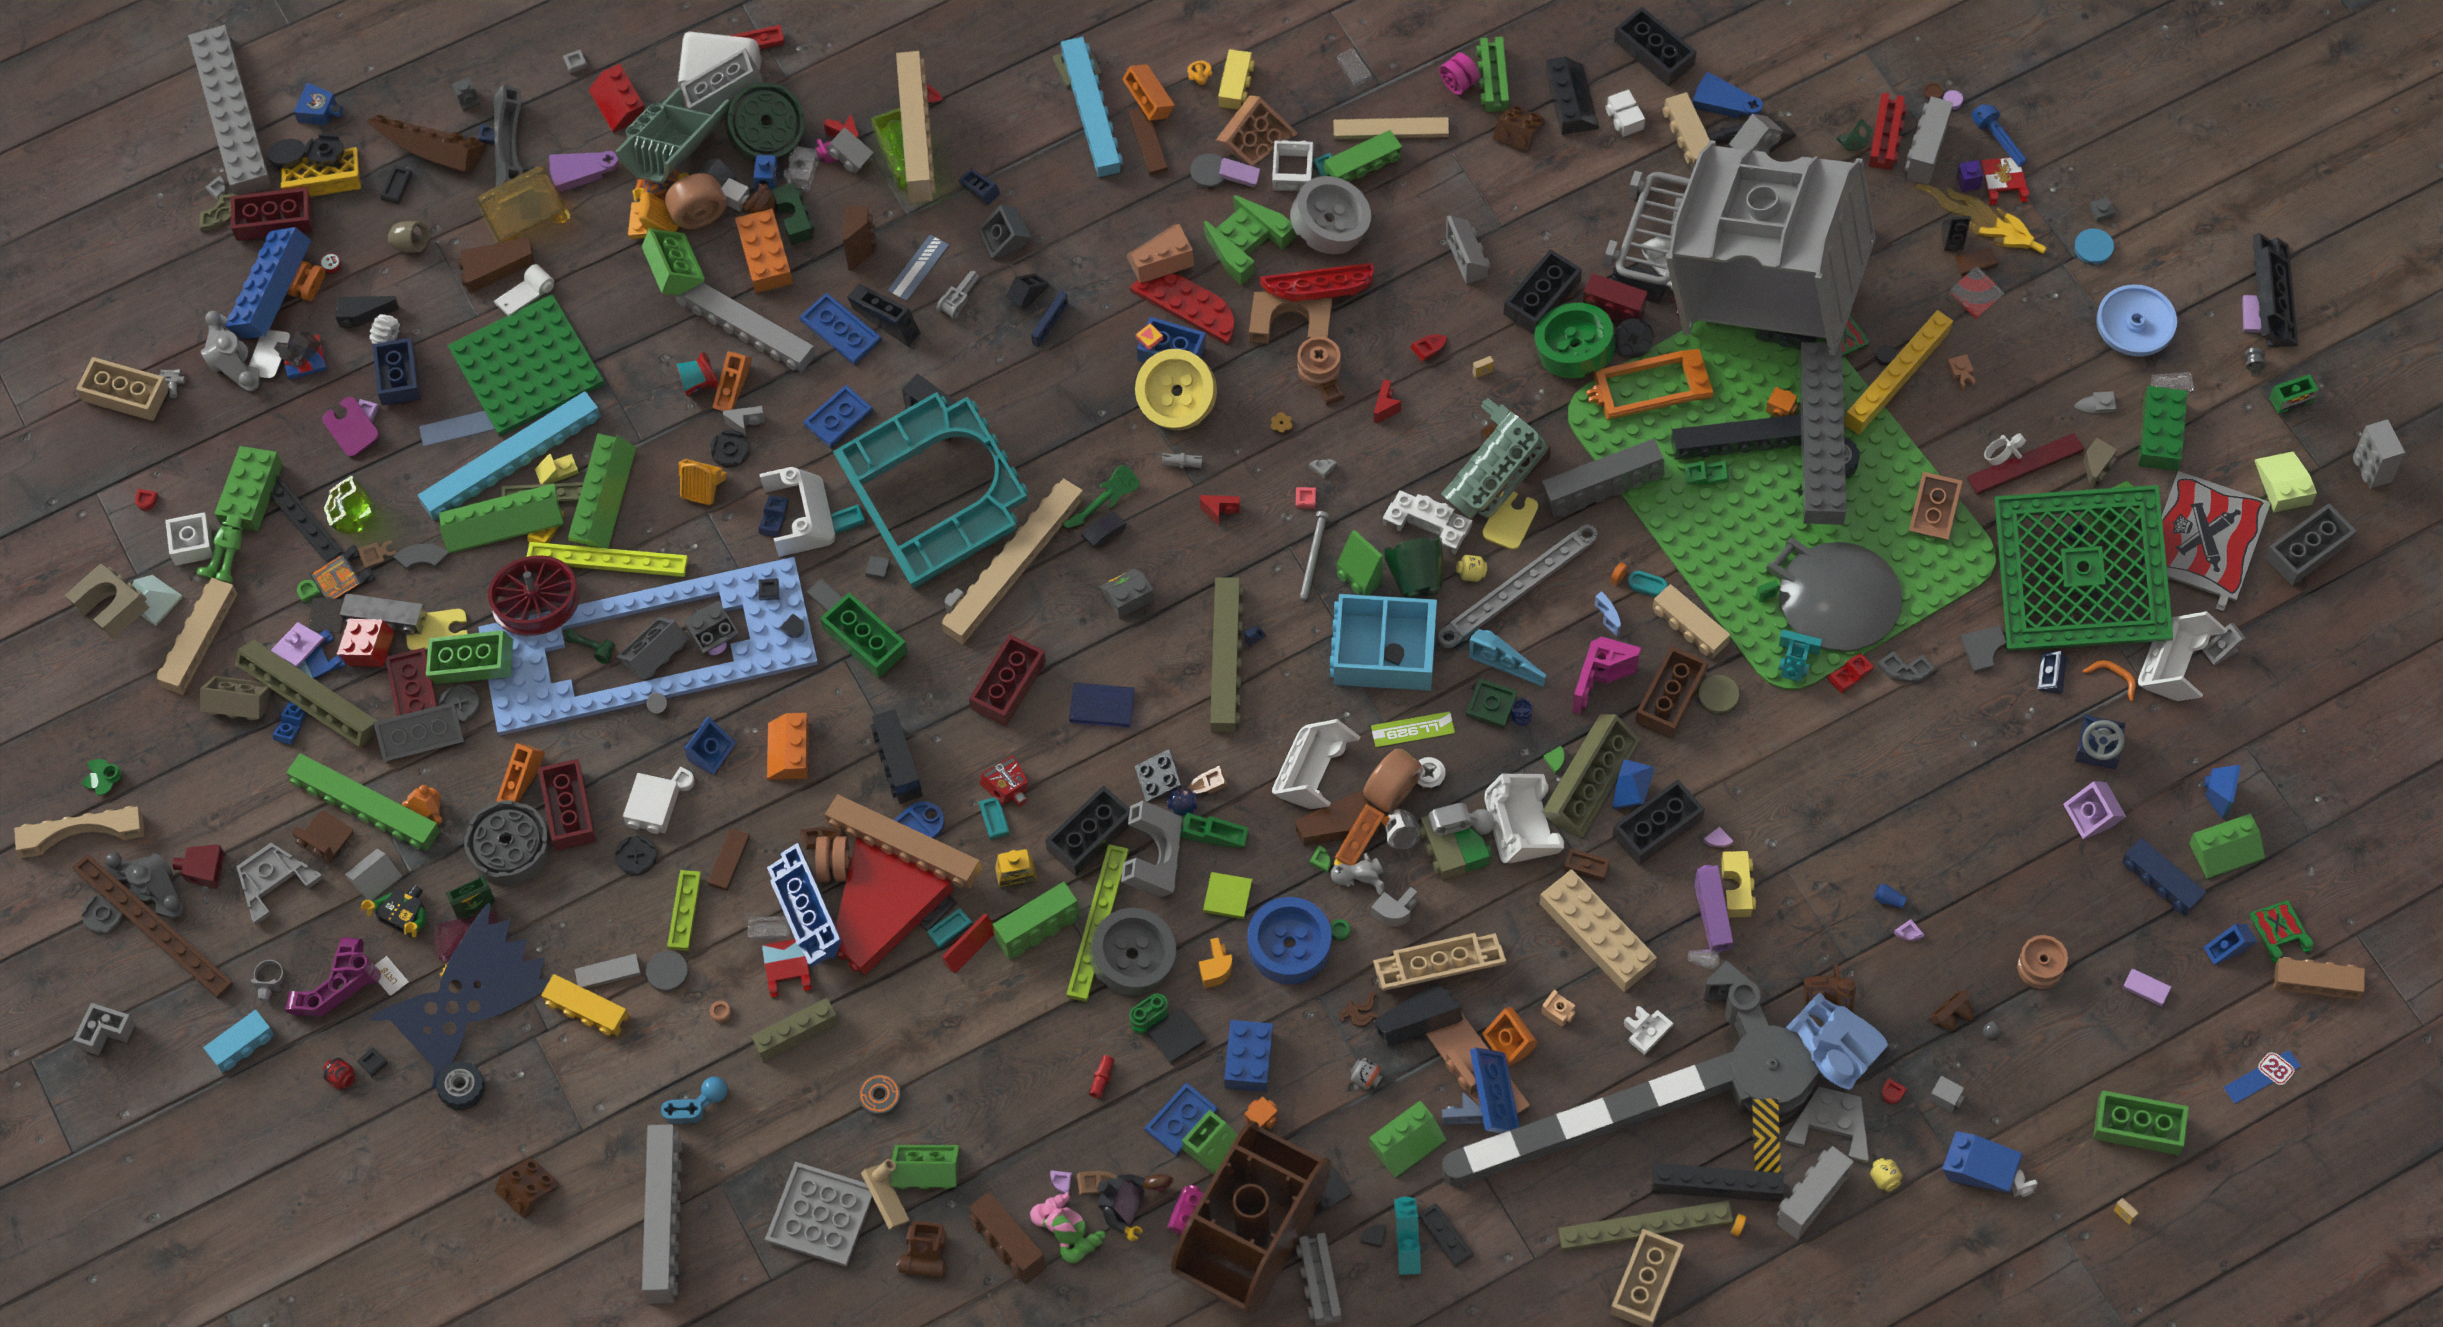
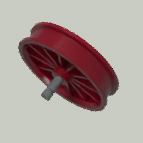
M542 555L528 556L509 563L494 576L488 589V601L498 625L512 634L521 636L541 635L561 627L573 616L580 599L579 589L571 568L557 558ZM532 572H539L536 582L533 581ZM553 572V574L543 582L546 573ZM523 575L526 584H522L516 578ZM563 577L567 579V581L557 583ZM509 583H511L512 585H514V586H515L516 588H518V589H511V588H505V587H506ZM570 590L569 595H566V594H557V593H561V592ZM499 596H501V597H510V598H507V599H503V600L498 601V597H499ZM550 602L563 603V604H562L559 608H557V607H555L553 604H551ZM544 606L552 613L541 617L539 609ZM511 608L505 614L501 612V610ZM537 609L539 618L528 620L531 611ZM524 610L520 620L513 619Z

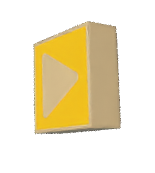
M1491 356L1473 363L1475 379L1493 372L1494 361Z
M2122 1198L2117 1202L2113 1210L2129 1225L2138 1215V1211Z

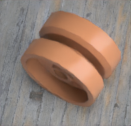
M1319 336L1309 338L1302 343L1297 355L1298 373L1302 381L1311 387H1318L1337 380L1341 370V354L1336 343L1326 337Z
M847 836L836 837L833 842V849L829 837H817L815 851L817 882H829L832 877V869L836 882H846L850 867V851Z
M2040 935L2029 939L2023 946L2017 964L2019 976L2026 984L2033 988L2048 989L2055 986L2061 980L2068 961L2067 950L2059 940L2051 936Z

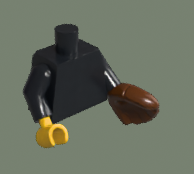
M1133 1174L1118 1175L1116 1178H1109L1107 1181H1101L1097 1186V1190L1101 1193L1098 1207L1102 1210L1106 1224L1122 1234L1124 1232L1127 1233V1238L1130 1241L1138 1240L1139 1238L1133 1234V1231L1141 1234L1143 1230L1138 1226L1129 1227L1133 1223L1144 1196V1189L1165 1191L1166 1188L1172 1185L1173 1177L1154 1174L1143 1178Z

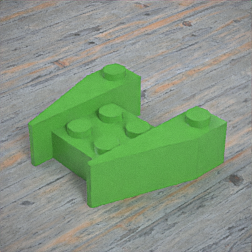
M1235 195L1233 203L1236 212L1217 228L1204 221V235L1227 274L1242 285L1255 274V261L1249 257L1253 251L1268 238L1283 250L1296 238V232L1291 221L1282 214Z

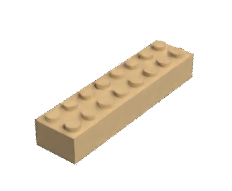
M919 51L896 53L909 203L933 201L932 193H936L924 58L920 59Z

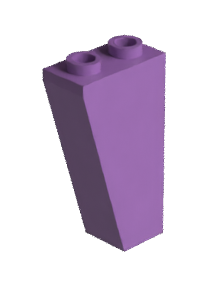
M1704 865L1697 869L1694 887L1710 953L1732 950L1733 939L1718 865Z

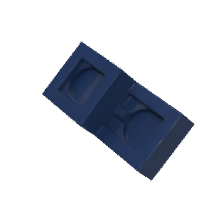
M769 495L764 507V516L758 528L759 534L779 536L789 498Z

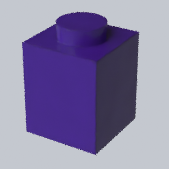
M1978 160L1959 164L1956 177L1962 192L1981 188L1983 173Z

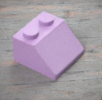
M2093 781L2063 804L2083 839L2106 831L2126 818L2107 782Z

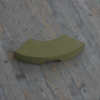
M240 194L221 195L219 202L213 208L200 212V231L213 230L227 223L231 219L230 196Z

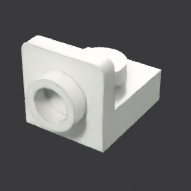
M2021 1169L2017 1171L2011 1188L2015 1197L2031 1195L2038 1184L2036 1180L2024 1183L2025 1177Z

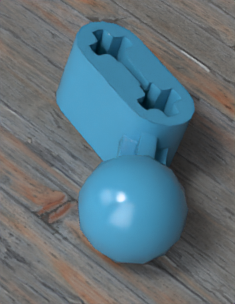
M709 1077L703 1082L701 1095L696 1100L683 1099L664 1102L661 1106V1113L664 1119L669 1124L698 1123L704 1116L703 1110L710 1103H718L724 1100L728 1092L727 1083L720 1077ZM692 1108H696L694 1114L691 1115L690 1112H692ZM671 1109H675V1111L670 1116L668 1113L671 1112Z

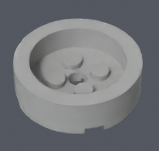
M1322 176L1311 179L1304 184L1292 204L1290 218L1296 234L1301 235L1307 241L1306 244L1327 254H1342L1350 251L1360 243L1370 225L1371 210L1365 196L1354 185L1340 178ZM1328 215L1333 222H1328L1324 217Z

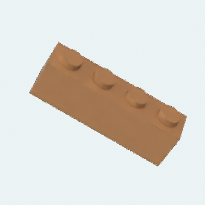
M2291 957L2279 958L2275 965L2274 990L2360 1000L2364 993L2365 968H2358L2356 965L2341 966L2333 962L2299 961Z

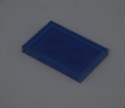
M1074 683L1069 722L1130 727L1135 688Z

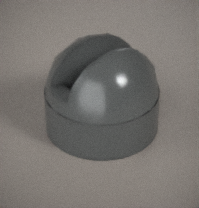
M1993 1021L1988 1022L1983 1027V1034L1987 1039H1995L2001 1035Z

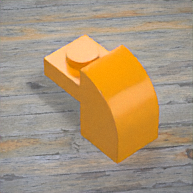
M1219 938L1210 939L1213 959L1199 962V971L1204 989L1221 985L1232 973V955L1226 954L1225 945L1220 944Z

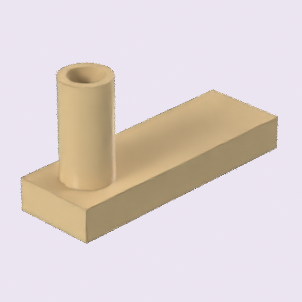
M886 1159L880 1165L863 1170L861 1174L890 1230L905 1225L910 1220L888 1178V1175L896 1168V1164L893 1160Z

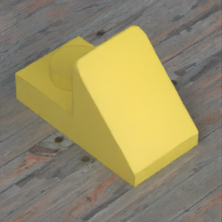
M549 454L535 469L540 484H552L579 474L572 454L553 460L551 454Z

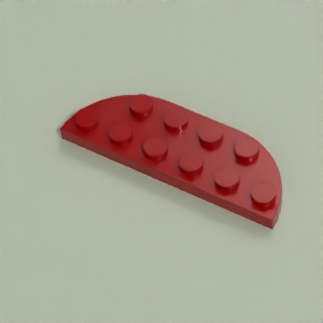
M1373 263L1262 276L1260 277V284L1267 293L1291 300L1292 302L1356 295L1371 284L1374 266Z
M1174 273L1143 283H1139L1137 280L1130 287V292L1222 343L1226 345L1230 343L1234 333L1232 311L1223 299Z

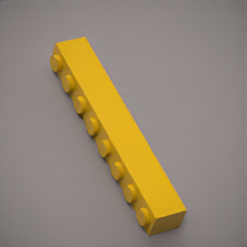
M1937 310L1847 411L1844 425L1860 435L1947 337L1953 320Z

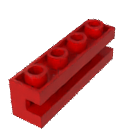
M1882 93L1869 167L1892 170L1893 163H1897L1899 152L1895 151V149L1900 147L1902 137L1898 135V132L1903 131L1904 120H1901V115L1905 116L1907 104H1904L1905 96L1897 95L1896 100H1891L1888 93Z

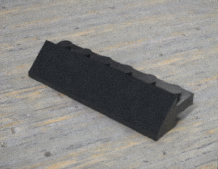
M2261 233L2253 235V250L2255 254L2254 265L2257 276V299L2260 308L2261 335L2266 339L2267 347L2298 346L2289 245L2278 237L2270 240Z

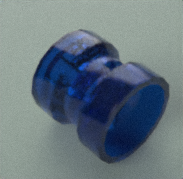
M1520 698L1512 704L1511 718L1515 724L1523 726L1531 721L1532 704L1529 700Z

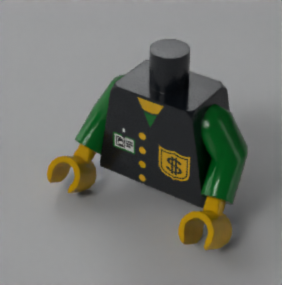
M412 885L408 893L396 889L393 893H389L375 901L364 900L362 902L361 911L367 910V916H371L375 912L379 922L410 938L416 937L417 932L426 925V910L422 901L419 900L423 890L416 885Z

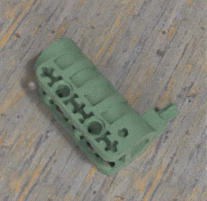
M1489 398L1482 402L1481 408L1491 415L1490 418L1498 426L1441 493L1448 502L1470 520L1477 513L1484 518L1492 517L1548 450L1545 440L1532 427L1502 404L1498 406ZM1539 444L1542 447L1540 450L1536 449L1539 446ZM1529 457V465L1522 467L1523 462ZM1513 475L1516 477L1514 481L1510 480ZM1503 488V496L1496 498L1497 493ZM1489 505L1490 510L1484 511V509Z

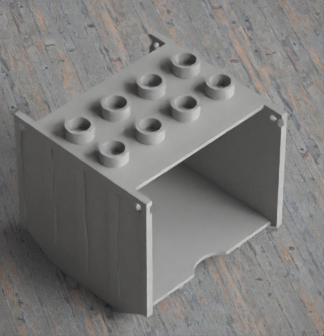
M1709 140L1708 146L1699 153L1674 222L1670 252L1666 256L1683 334L1690 335L1695 320L1822 337L1826 338L1827 345L1830 347L1829 355L1836 356L1876 239L1863 159L1856 158V161L1851 163L1818 159L1815 156L1814 158L1801 157L1790 162H1779L1770 158L1766 152L1752 151L1750 148L1744 150L1716 146V141Z

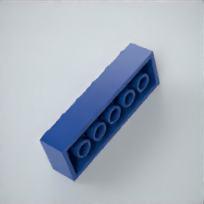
M296 227L270 231L267 235L266 242L259 251V256L251 268L248 279L243 284L241 294L237 297L236 304L228 315V321L225 325L226 328L240 339L264 337L267 335L311 243V240Z

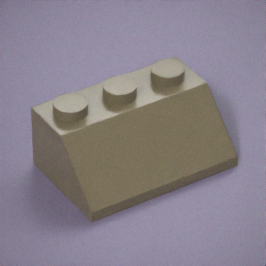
M213 676L200 688V711L207 712L208 715L224 714L230 718L240 716L246 717L248 720H258L266 713L272 689L260 681Z

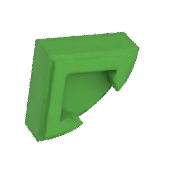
M1561 746L1547 753L1543 758L1554 774L1560 771L1564 762V751Z
M1319 845L1310 860V865L1328 873L1330 870V857L1326 849Z

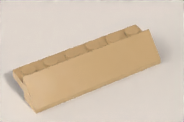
M1475 933L1395 950L1393 951L1394 956L1373 960L1379 987L1382 991L1506 964V959L1502 947L1499 945L1496 933L1476 937Z

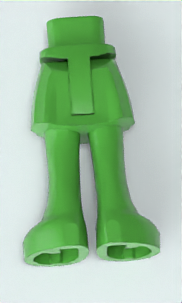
M228 514L226 522H222V526L213 540L215 547L209 565L198 568L197 575L210 580L214 578L232 584L231 566L235 552L241 550L243 530L241 524L243 518ZM226 549L225 558H224V562H223L222 568H221V570L218 572L219 564H220V561H221L223 552H224V550Z

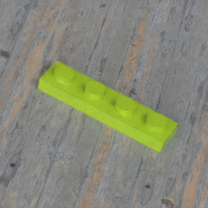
M680 870L667 944L668 950L689 951L702 876L699 871Z

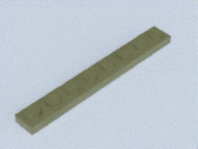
M1722 1201L1558 1228L1561 1249L1566 1251L1639 1239L1643 1229L1658 1235L1732 1224L1733 1219L1729 1201Z

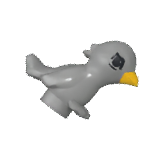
M1365 853V860L1355 865H1347L1335 859L1334 867L1330 873L1333 882L1349 887L1350 885L1354 886L1353 880L1356 879L1375 886L1378 895L1384 893V883L1378 877L1384 871L1377 858L1371 860L1369 855Z

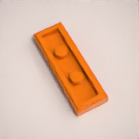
M1366 803L1335 858L1347 865H1355L1385 814Z

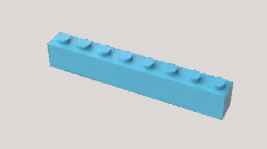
M1083 37L1062 41L1061 52L1097 175L1102 177L1120 173V165L1123 164L1121 153L1117 154L1116 151L1118 143L1116 137L1113 138L1111 134L1114 131L1112 122L1107 120V117H1109L1107 106H1103L1102 103L1104 101L1103 92L1098 90V86H1100L1098 75L1093 73V70H1095L1094 61L1089 59L1088 56L1091 54L1089 44H1085Z

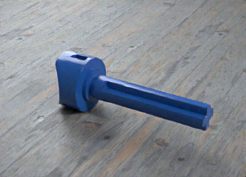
M1981 104L1972 112L1973 122L1980 130L1988 128L2018 167L2025 165L2027 158L1997 121L2000 117L1998 109L1994 105Z

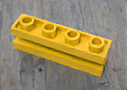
M553 974L541 995L545 1005L553 1010L559 1008L563 1010V1014L572 1019L578 1017L582 1019L581 1022L588 1027L594 1025L600 1028L599 1031L607 1036L612 1034L618 1037L622 1030L620 1028L622 1021L626 1022L630 1016L625 1008Z

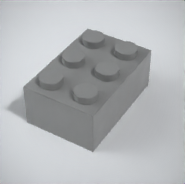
M2388 419L2365 426L2353 455L2354 463L2356 466H2359L2362 472V479L2364 482H2367L2370 489L2392 482L2405 454Z

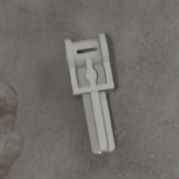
M970 271L957 289L951 286L947 293L940 298L936 310L950 315L951 319H956L968 302L967 293L979 279L977 272Z

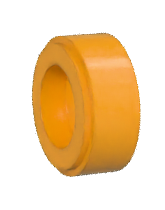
M1738 1214L1731 1230L1732 1235L1740 1236L1746 1216Z

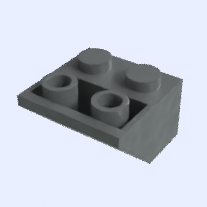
M719 600L683 620L687 633L703 654L739 635Z

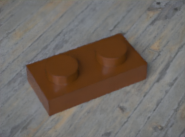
M1570 848L1564 870L1570 871L1572 869L1577 874L1604 881L1610 859Z

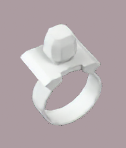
M2020 433L2012 437L2011 441L2004 435H2001L2000 439L1995 440L1987 447L1984 456L1992 465L2003 463L2010 457L2012 452L2018 459H2021L2022 455L2018 452L2017 448H2021L2026 440ZM2006 445L2005 450L1999 456L1990 459L1996 449Z

